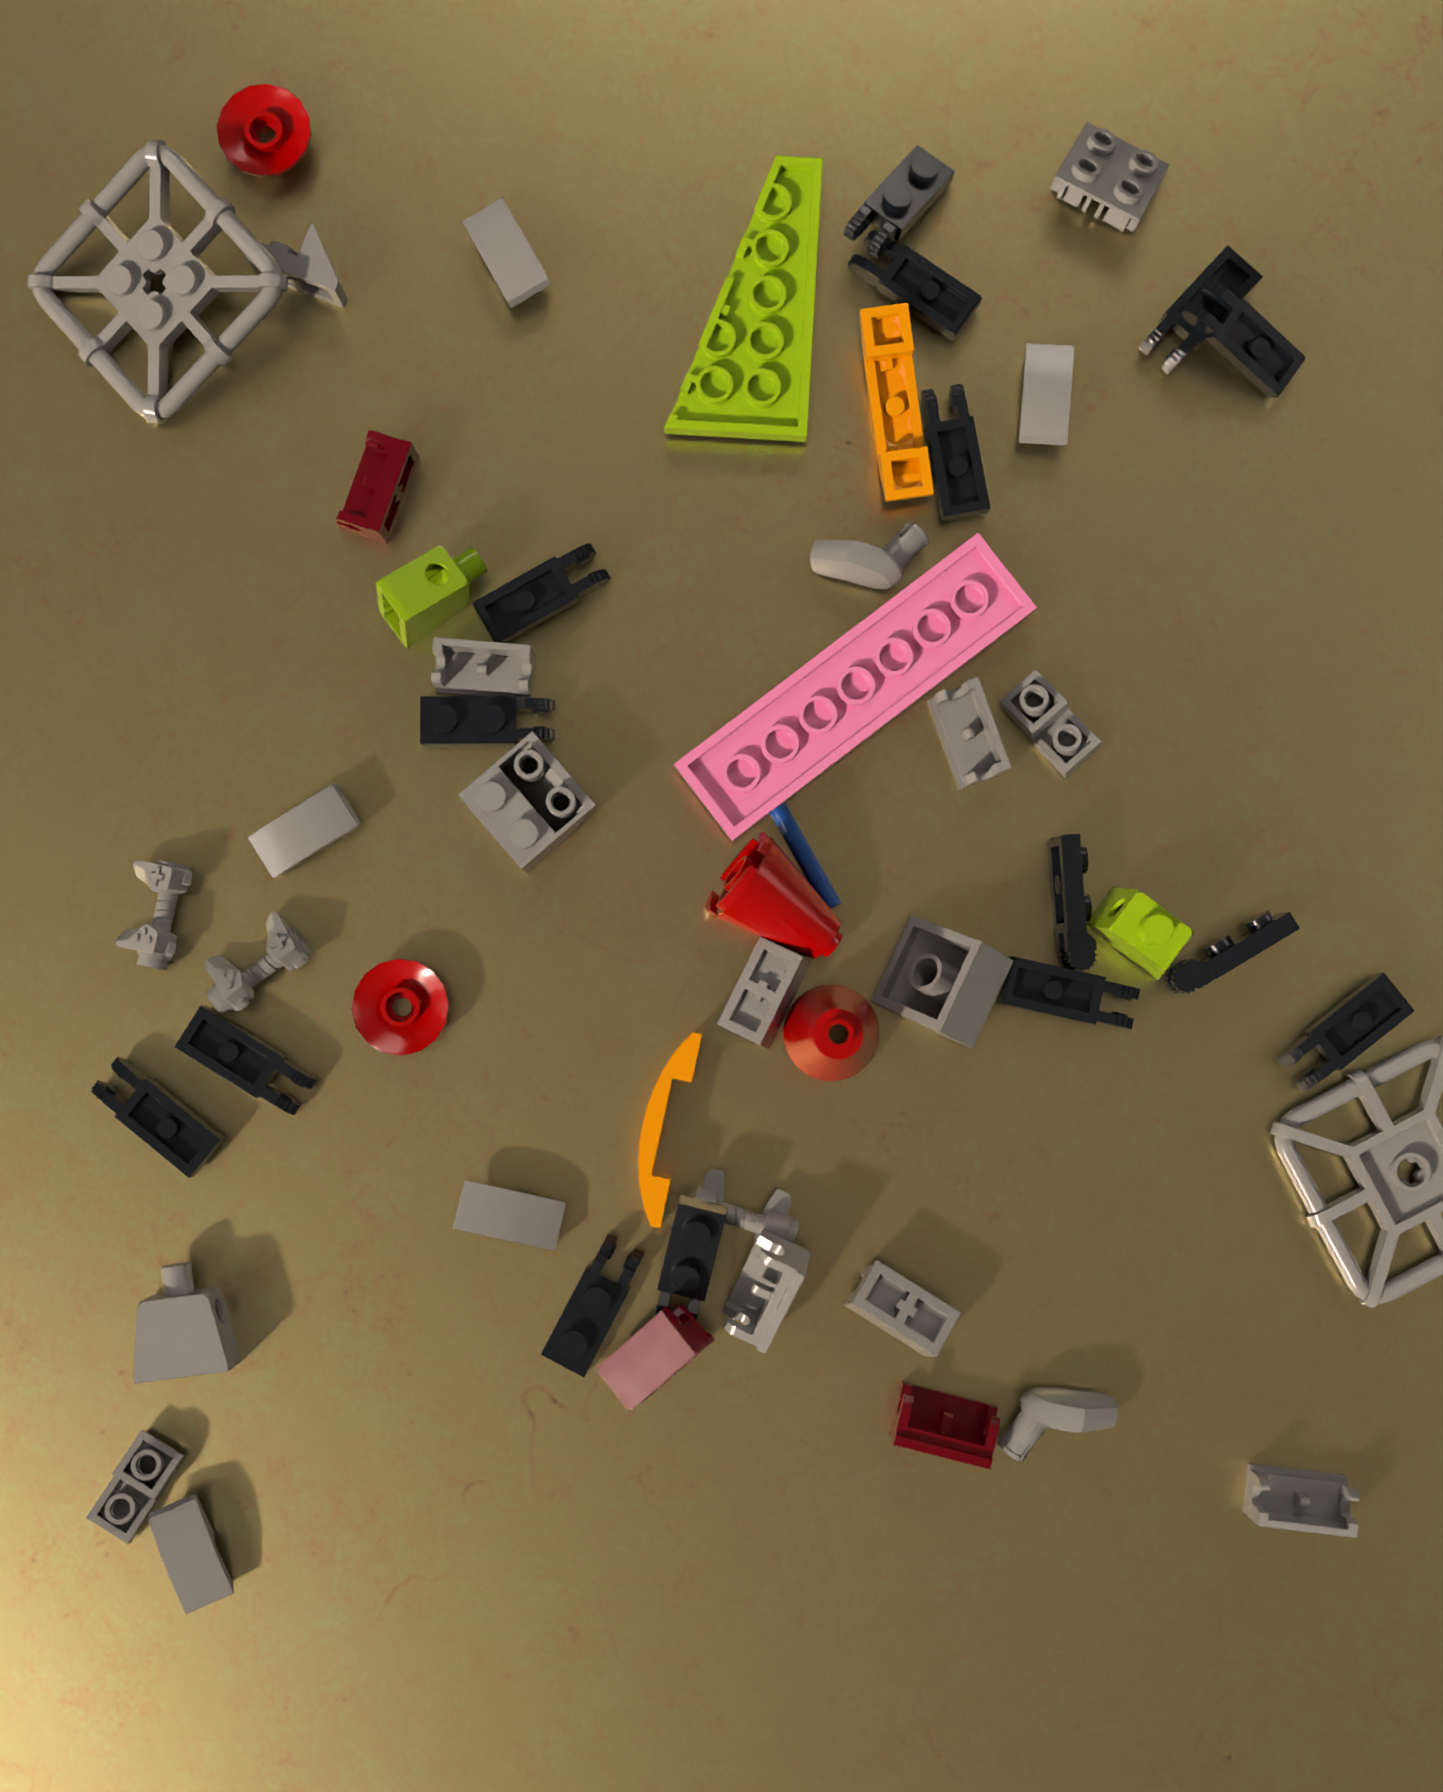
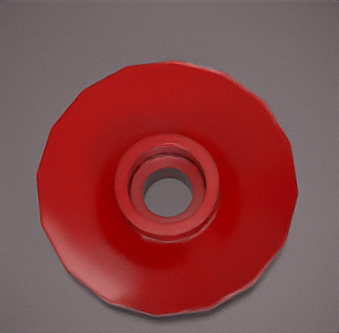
M272 84L250 85L233 94L222 107L217 122L218 144L228 162L242 173L260 178L279 176L294 168L307 153L312 137L310 117L301 100L286 88ZM268 133L276 135L272 141L261 143L264 135Z
M394 959L379 963L364 974L354 991L351 1010L356 1029L367 1044L382 1053L404 1056L420 1052L437 1040L447 1024L449 1000L445 985L433 970L418 961ZM401 998L408 999L412 1005L411 1012L404 1017L400 1016L395 1009L397 1001Z

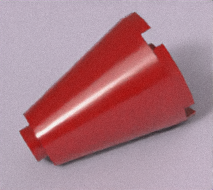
M764 832L760 833L759 842L754 838L751 839L735 856L720 877L724 881V889L720 896L712 890L705 905L706 911L712 916L810 959H816L820 955L828 957L837 948L843 937V934L839 932L841 920L777 843Z
M822 985L803 993L790 1007L783 1028L785 1047L794 1064L809 1076L825 1081L847 1079L862 1071L875 1055L880 1036L878 1019L870 1003L858 992L841 985ZM841 1024L845 1028V1037L841 1043L835 1044L829 1038V1030L833 1025Z

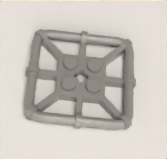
M148 140L146 146L142 147L126 162L93 201L86 199L79 207L81 214L44 254L35 267L33 274L28 275V289L33 290L39 305L79 349L78 355L87 366H94L127 404L144 417L148 423L163 424L166 418L176 413L220 365L226 367L234 359L232 352L272 311L281 298L282 292L288 290V277L282 275V270L275 258L235 215L236 209L227 198H219L177 151L167 146L164 140ZM149 169V219L129 240L107 215ZM170 172L206 211L205 218L185 240L169 224ZM96 228L119 251L98 276H54ZM223 230L261 271V274L215 275L199 255ZM164 272L166 276L162 283L166 287L165 291L162 294L156 291L151 292L150 282L153 276ZM101 292L115 307L118 314L97 337H93L55 293ZM220 292H260L218 338L198 317ZM132 328L148 344L147 396L109 355ZM188 328L204 345L206 351L168 391V348Z
M1442 1035L1436 1039L1420 1042L1364 1072L1361 1069H1357L1349 1073L1347 1081L1294 1107L1281 1117L1279 1123L1273 1122L1270 1134L1275 1135L1274 1143L1277 1153L1308 1211L1305 1217L1310 1227L1317 1228L1346 1285L1358 1297L1359 1303L1371 1308L1376 1307L1377 1304L1394 1301L1443 1275V1217L1441 1215L1443 1212V1127L1436 1115L1443 1091ZM1430 1060V1067L1417 1109L1392 1122L1374 1088ZM1358 1097L1364 1105L1376 1131L1346 1145L1298 1128ZM1295 1142L1344 1157L1359 1188L1326 1204L1298 1152ZM1403 1160L1408 1163L1416 1162L1419 1169L1413 1173L1415 1181L1412 1184H1409L1405 1179L1398 1178L1397 1171L1400 1169L1399 1164ZM1368 1203L1381 1230L1368 1274L1364 1277L1334 1219ZM1425 1222L1439 1247V1254L1386 1281L1399 1235Z

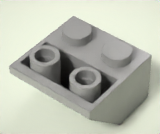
M533 731L458 794L517 865L526 873L560 846L596 807V804Z

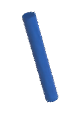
M784 802L773 810L770 815L807 881L832 909L842 902L787 804Z

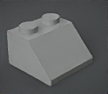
M911 915L871 1002L939 1035L973 1049L1012 966L1013 960L982 941Z

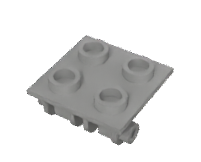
M1086 122L1056 173L1050 189L1058 193L1057 199H1062L1077 208L1083 196H1087L1081 210L1086 213L1092 200L1099 202L1100 205L1094 218L1098 219L1106 206L1109 209L1102 221L1116 227L1121 232L1125 228L1134 232L1170 164L1158 159L1147 150L1139 149L1117 138L1109 130L1098 128Z

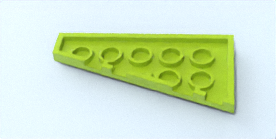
M775 156L756 202L751 221L736 251L735 260L728 276L725 278L699 341V347L692 365L681 385L680 394L672 413L670 412L665 424V434L806 442L823 158Z

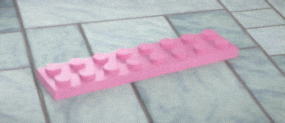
M977 533L674 763V767L733 842L1032 614L1037 607L981 535Z

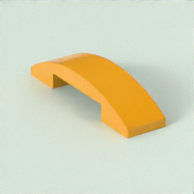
M908 302L860 309L868 402L885 501L890 502L933 496L934 489L928 446L924 445L912 357L914 343Z
M692 1032L681 1043L662 1070L649 1099L642 1124L638 1157L640 1190L650 1226L660 1228L662 1224L672 1175L654 1172V1165L673 1079L691 1083L693 1080L702 1034Z

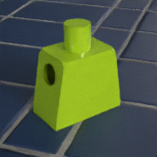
M437 546L376 582L379 612L408 649L469 604V583L487 572V567L473 547L468 548L452 559L442 546Z
M1112 887L1093 912L1090 921L1086 922L1088 929L1156 980L1160 979L1194 933L1191 928L1138 889ZM1121 905L1122 908L1113 916L1114 912Z

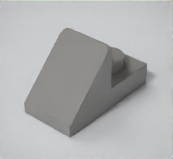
M313 223L309 226L298 254L292 248L280 242L271 241L270 245L261 243L275 258L282 270V275L288 277L289 288L345 308L348 299L324 243ZM246 256L257 275L261 274V271Z

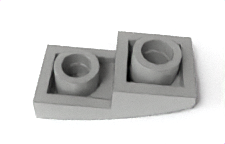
M503 197L462 221L510 308L551 285L547 274Z
M1026 344L1019 443L1067 446L1074 363L1073 345Z
M1036 669L1000 700L1001 706L1016 725L1065 779L1101 748L1102 741L1068 709L1069 702Z
M337 783L290 809L247 838L271 876L276 878L317 851L327 848L362 825Z
M464 1180L452 1229L556 1251L566 1202Z
M141 1430L112 1473L114 1477L86 1518L125 1543H131L147 1519L148 1513H151L184 1455L145 1430Z
M196 1493L148 1513V1521L160 1555L186 1614L234 1593L232 1578L215 1545L214 1531Z

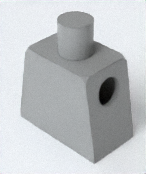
M191 1262L162 1266L164 1293L152 1295L139 1301L137 1308L134 1384L227 1372L241 1362L221 1289L219 1287L194 1289Z

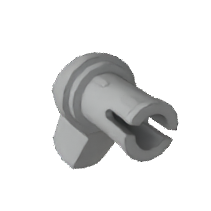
M908 521L882 548L856 540H815L810 554V565L816 574L845 580L869 588L889 589L902 581V569L929 544V539L917 524L914 523L912 525Z
M1035 1387L1020 1397V1407L1022 1410L997 1443L1006 1454L1016 1461L1023 1463L1034 1444L1046 1429L1083 1433L1115 1428L1118 1418V1405L1114 1398L1107 1393L1058 1387Z

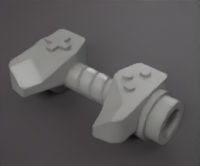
M137 860L133 863L137 878L144 881L152 891L158 892V901L156 902L153 915L154 920H152L151 925L144 924L135 929L124 930L116 939V944L119 947L137 950V955H139L137 965L167 970L168 962L172 960L177 946V936L170 932L172 918L175 913L174 909L177 904L176 899H178L179 894L187 892L192 880V867L158 860L157 864Z
M271 912L266 920L268 933L266 951L268 954L258 960L257 963L251 965L249 969L241 972L222 955L206 959L205 967L214 982L213 987L206 992V995L220 1014L225 1015L230 1010L240 1011L244 1009L254 998L253 988L283 966L289 971L295 968L299 969L306 964L308 957L312 955V951L304 938L296 929L290 928L287 922L277 913Z
M711 1169L706 1173L702 1187L698 1186L694 1198L728 1206L725 1219L726 1224L735 1225V1227L753 1232L755 1242L762 1229L789 1242H795L800 1221L791 1219V1216L787 1215L791 1205L789 1193L777 1188L760 1214L753 1213V1211L744 1210L743 1208L725 1203V1171Z

